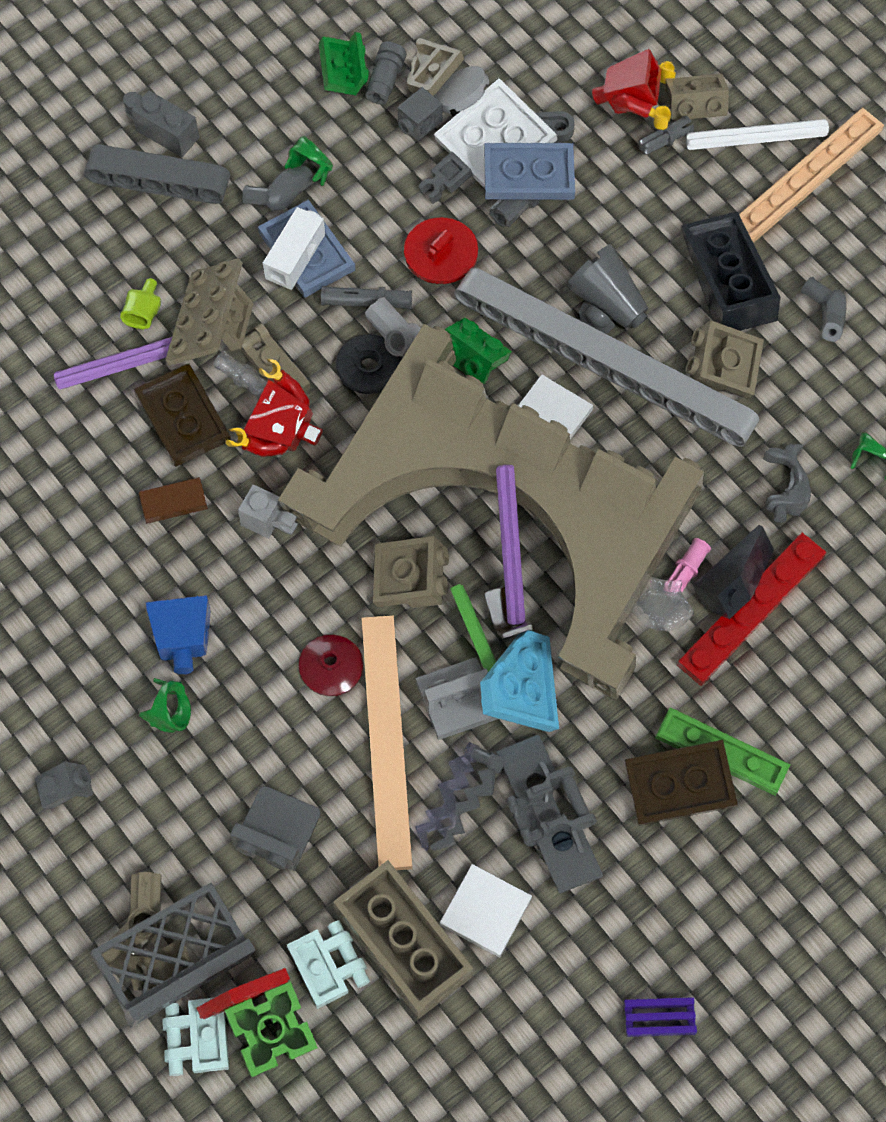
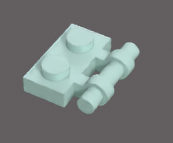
M339 920L327 926L332 937L323 941L317 929L287 944V948L317 1009L348 994V989L343 980L353 977L358 988L370 982L365 972L367 967L363 959L358 958L351 944L353 939L349 931L343 929ZM335 950L340 951L346 965L338 969L330 955Z
M213 998L189 1000V1015H179L178 1003H173L165 1008L166 1018L162 1019L163 1031H167L168 1049L164 1051L165 1062L169 1063V1076L183 1075V1061L191 1059L194 1073L229 1069L225 1012L203 1020L200 1019L196 1009ZM184 1028H190L191 1046L182 1047L181 1030Z

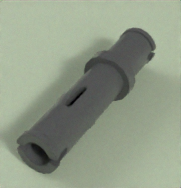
M322 286L321 305L369 307L378 299L385 297L394 308L411 310L413 293L412 290H386V287L380 286L379 289Z

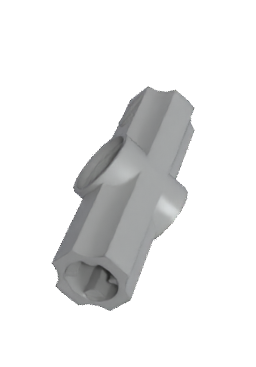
M382 297L369 306L365 312V317L385 338V346L388 352L403 358L421 328L417 324L407 323L385 297Z

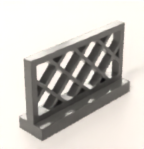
M211 882L93 949L90 954L123 1009L126 1021L130 1028L249 959L256 950L249 938L246 940ZM208 894L215 906L213 916L208 917L193 913L196 900ZM190 904L189 911L182 910V908ZM218 912L223 920L217 919ZM172 914L187 917L183 935L163 930L166 917ZM191 919L210 923L206 941L187 936ZM161 921L159 928L151 927ZM215 925L228 928L235 940L225 946L212 943L211 938ZM145 931L157 934L153 952L133 947L138 933ZM161 936L181 941L177 958L157 953ZM130 939L129 946L121 944ZM185 942L204 947L200 961L192 963L181 960ZM112 948L127 952L123 969L109 967L102 954ZM209 948L217 950L207 956ZM131 953L151 958L146 976L126 971ZM155 959L175 964L171 978L163 981L151 977ZM179 966L187 967L177 974ZM113 974L120 976L119 983L116 981ZM125 977L144 982L142 994L130 1002L122 991ZM149 983L157 985L154 988L147 991Z

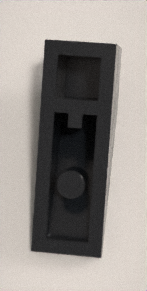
M758 525L693 585L705 609L730 619L752 599L774 551L763 526Z

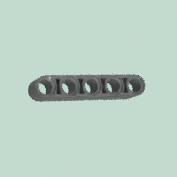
M94 145L91 148L84 170L85 177L93 183L211 204L223 202L230 179V172L220 165L106 145Z

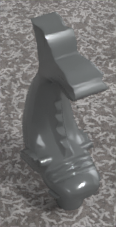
M790 443L784 450L769 448L765 451L764 461L782 464L791 470L789 488L785 489L782 494L768 496L765 501L766 509L774 513L775 522H785L787 514L800 516L801 512L807 508L810 502L811 488L809 479L797 459L804 444L793 445Z

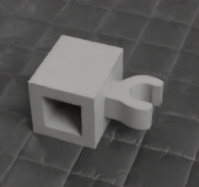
M252 485L238 509L241 526L268 539L275 527L292 535L298 523L295 522L297 516L283 511L278 501L279 496L256 485Z

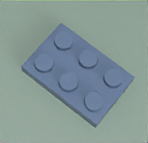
M573 143L484 144L485 199L574 200Z
M309 200L258 226V232L270 250L297 207L305 211H314L319 215ZM325 222V236L295 284L304 298L322 289V286H328L355 271V263Z

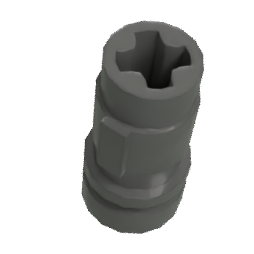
M383 42L379 46L374 60L375 67L365 94L369 101L379 105L387 103L396 82L397 74L401 72L407 56V52L402 46L393 42Z

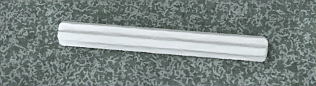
M826 119L689 132L686 135L687 149L694 150L825 137L828 135L829 126Z

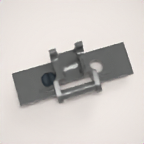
M539 735L496 751L497 755L502 757L503 769L515 796H510L506 800L509 809L520 829L524 843L527 847L537 846L541 852L558 893H564L603 877V873L583 829L594 825L597 820L594 814H590L573 778L575 776L573 768L566 767L556 771ZM532 777H539L544 781L542 784L535 785L530 789L526 785V782ZM561 783L577 816L576 819L570 821L565 814L561 815L553 797V790L561 788Z

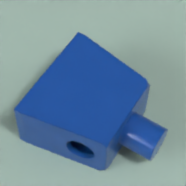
M207 595L146 602L147 613L161 660H173L175 674L183 675L193 672V657H201L207 654L211 615Z

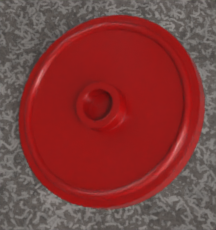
M445 217L431 218L419 223L409 232L404 244V257L407 266L418 278L433 284H449L461 280L471 268H474L478 259V242L473 232L462 222Z

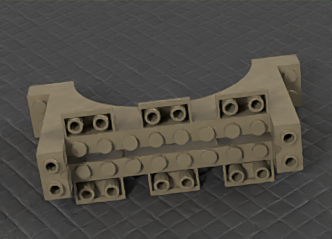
M423 324L327 481L324 482L325 478L311 469L305 472L298 468L278 499L284 511L297 516L296 523L342 547L350 534L363 520L386 503L402 495L439 486H467L498 494L496 468L500 465H513L517 504L532 513L552 533L568 560L576 589L575 609L567 639L558 655V658L563 660L560 670L617 701L636 668V654L632 652L633 648L629 644L616 639L702 491L704 471L700 470V465L688 458L681 460L675 456L656 488L657 479L653 478L652 472L642 466L634 468L624 462L625 459L618 453L610 450L606 453L600 449L595 453L586 446L580 445L578 448L572 445L570 433L567 432L568 429L555 420H551L549 423L540 418L539 413L527 405L519 407L513 403L510 407L501 401L494 403L488 400L482 382L470 375H467L465 378L455 373L456 370L452 366L456 361V357L452 350L453 344L450 334L441 327L434 326L431 328Z

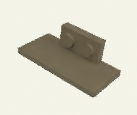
M239 258L224 261L204 269H198L191 273L165 359L168 365L216 353L219 350L221 340L231 351L242 348L254 303L237 284L243 264Z

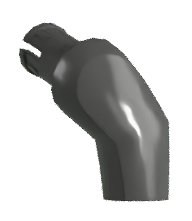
M299 166L283 171L269 188L246 185L243 189V203L265 205L271 211L284 210L294 201L299 193L311 186L313 174L309 168Z
M810 277L802 287L801 293L822 306V338L827 341L836 342L841 338L845 325L846 296L840 289L832 291L815 280L814 277Z

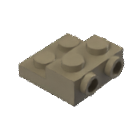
M710 320L697 328L692 335L691 345L696 348L694 356L687 363L686 373L690 374V378L717 392L722 389L749 399L755 394L764 339Z
M435 536L375 544L373 603L377 607L408 604L412 608L442 605V595L448 594V581L443 576V566L449 564L447 548Z

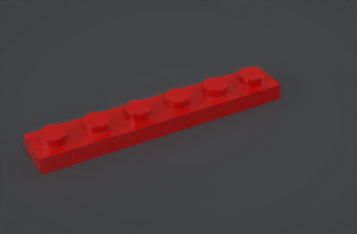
M802 532L764 571L752 599L730 619L721 616L678 661L677 666L702 686L825 557L826 551Z

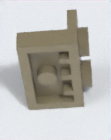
M722 74L665 79V90L671 103L670 112L673 121L680 119L684 115L690 119L728 115L729 88Z

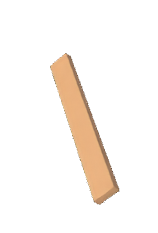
M861 108L743 210L739 215L753 243L883 130L884 124L864 108Z
M394 615L362 618L378 867L389 860L396 871L412 869Z

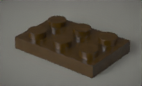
M190 363L134 388L137 399L175 467L225 444V440H231L230 434Z
M723 740L625 759L638 826L738 806Z

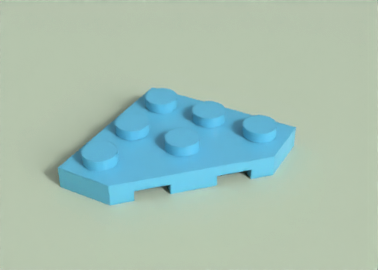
M527 630L517 635L480 682L483 714L551 732L559 729L550 638Z

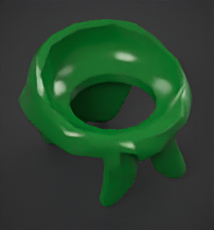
M300 136L296 144L289 149L288 159L284 168L292 169L299 167L309 158L320 165L312 181L316 182L321 179L320 185L324 186L328 173L333 169V164L315 143L305 136Z
M865 431L861 433L859 445L852 454L851 470L856 467L864 450L886 459V448Z
M154 678L153 682L162 685L157 693L152 708L140 712L139 716L149 722L151 727H155L163 732L173 733L185 730L191 717V705L185 693L184 685L182 682H166ZM167 694L177 695L178 707L172 717H170L167 708Z

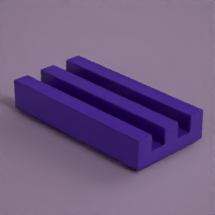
M694 997L625 1000L626 1037L696 1035L697 1025L695 1024ZM686 1007L687 1012L632 1013V1009ZM687 1020L688 1026L633 1028V1022Z

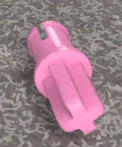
M694 538L682 559H677L675 562L676 568L664 585V590L669 596L680 597L691 578L698 575L699 566L711 550V547L705 541Z

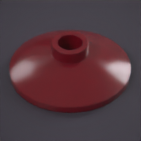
M333 634L323 635L312 640L303 649L299 659V673L304 684L313 692L323 696H339L350 691L359 682L363 673V657L359 648L348 638ZM328 657H334L337 661L333 665H327L325 660Z

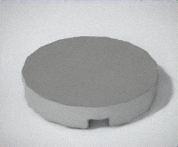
M469 66L460 69L449 77L434 97L443 103V112L450 113L452 109H455L456 112L463 111L482 98L485 93L483 88L489 85V78L484 69L479 66Z

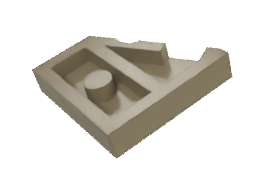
M418 38L416 41L417 55L412 58V70L408 74L406 84L412 93L423 87L434 96L463 62L464 57L460 50Z

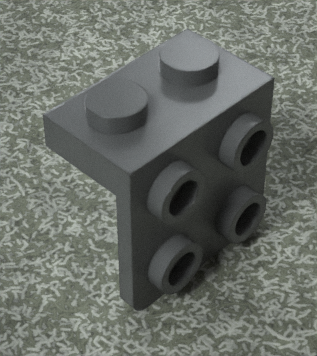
M263 786L259 789L243 824L235 823L230 834L233 845L237 851L247 856L253 857L255 854L266 859V862L273 867L282 870L286 867L295 871L321 816L320 810L306 802L270 787Z

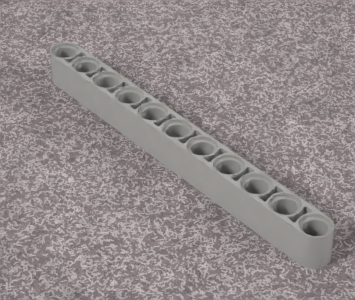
M471 268L454 292L456 299L466 307L734 446H744L759 422V416L745 405L483 270Z

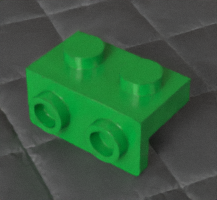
M354 32L349 41L322 36L318 44L324 90L356 96L361 87L367 83L369 77V70L366 68L364 58L366 49L362 43L361 33Z
M466 317L445 329L452 339V350L456 357L453 366L465 375L475 377L482 384L486 383L493 369L508 361L512 352L500 340L487 334L475 322L468 320Z

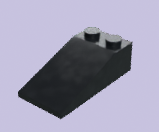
M738 211L681 225L685 243L714 322L741 331L778 321L781 297Z

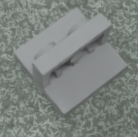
M477 657L415 678L438 740L499 719L483 714L480 682L488 671L487 669H481Z

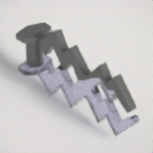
M469 742L465 748V755L448 762L455 779L438 784L444 799V805L425 811L430 822L415 826L421 846L425 851L429 849L427 832L438 830L444 838L431 845L433 851L456 845L453 835L465 833L460 818L461 814L480 808L478 797L493 795L495 773H500L504 766L501 756L479 748V745ZM478 761L488 766L486 770L477 771L483 784L467 788L470 785L465 773L474 772L471 762ZM464 789L468 801L457 802L454 791ZM449 817L452 825L443 828L441 819Z

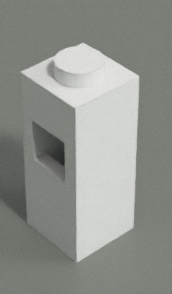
M298 207L295 209L263 261L265 279L290 290L293 289L325 236L324 218H321L314 211H305Z

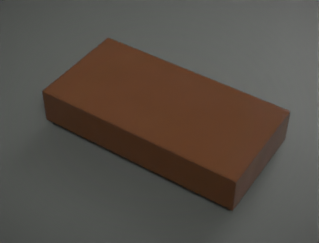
M200 477L139 492L146 524L208 509Z

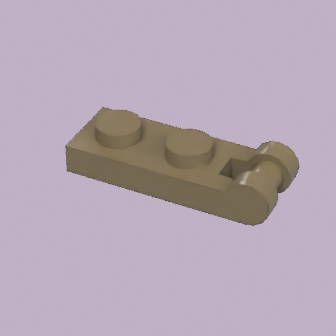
M262 323L255 326L253 332L244 337L240 350L258 372L259 368H261L267 374L273 370V365L266 359H273L280 364V371L284 370L299 382L305 392L310 389V382L270 336ZM261 342L264 347L256 351L253 346ZM262 376L266 382H268V380L273 381L274 379Z

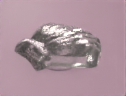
M651 577V587L639 597L633 608L638 619L646 627L658 631L677 630L694 616L692 607L680 591L682 586L681 580L670 581Z

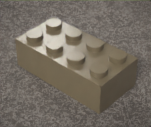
M389 860L333 901L336 914L418 1019L473 977L472 965Z

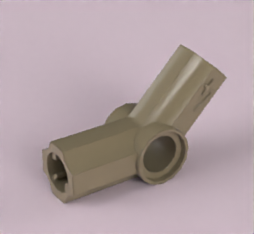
M138 872L131 875V903L128 922L109 940L161 911V874ZM161 921L154 924L153 927L159 928ZM149 932L138 933L133 947L144 950L148 945L155 943L157 934ZM130 939L121 944L129 946ZM112 948L103 953L102 957L110 967L122 970L127 952Z

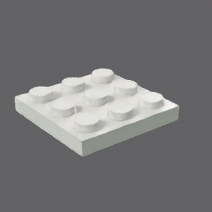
M500 78L485 90L482 98L474 105L460 111L434 134L435 139L449 153L453 151L471 169L472 177L484 189L485 143H554L558 140L557 134Z

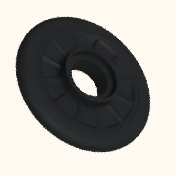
M373 334L360 335L352 338L342 346L336 359V371L340 380L349 389L362 394H376L382 392L402 357L394 356L388 352L384 337ZM371 358L376 360L378 365L374 369L367 370L361 366L363 360Z

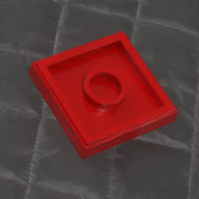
M283 968L228 990L196 1008L200 1019L205 1020L244 1001L259 998L265 992L287 983L290 979L286 968Z

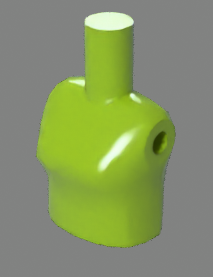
M148 278L142 290L131 289L128 291L125 305L120 315L122 322L137 329H148L151 326L152 320L161 306V298L153 294L157 286V282L154 279Z

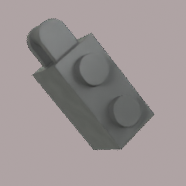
M150 90L144 96L136 92H128L124 95L123 102L126 106V114L134 120L136 131L180 157H183L199 139L195 116Z

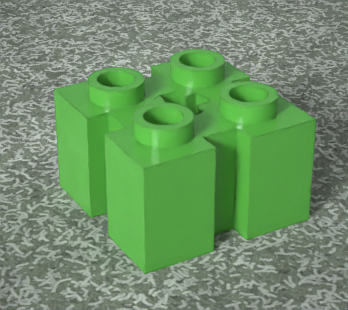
M291 981L265 992L263 996L266 1002L254 1007L252 999H249L224 1011L234 1037L237 1038L243 1035L248 1047L240 1052L251 1078L277 1067L278 1064L275 1059L277 1056L287 1053L289 1060H293L318 1048L307 1021L299 1025L294 1015V1012L300 1010L301 1006ZM267 1020H271L272 1025L277 1022L280 1026V1030L276 1032L277 1038L274 1040H270L269 1036L264 1038L261 1034V1030L265 1028L264 1022Z

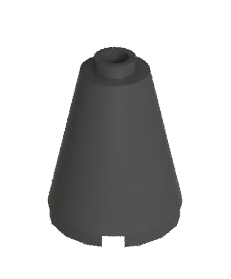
M609 244L597 252L600 258L596 257L591 261L589 259L575 272L568 281L567 287L627 329L632 325L636 329L648 318L645 314L648 306L615 248Z

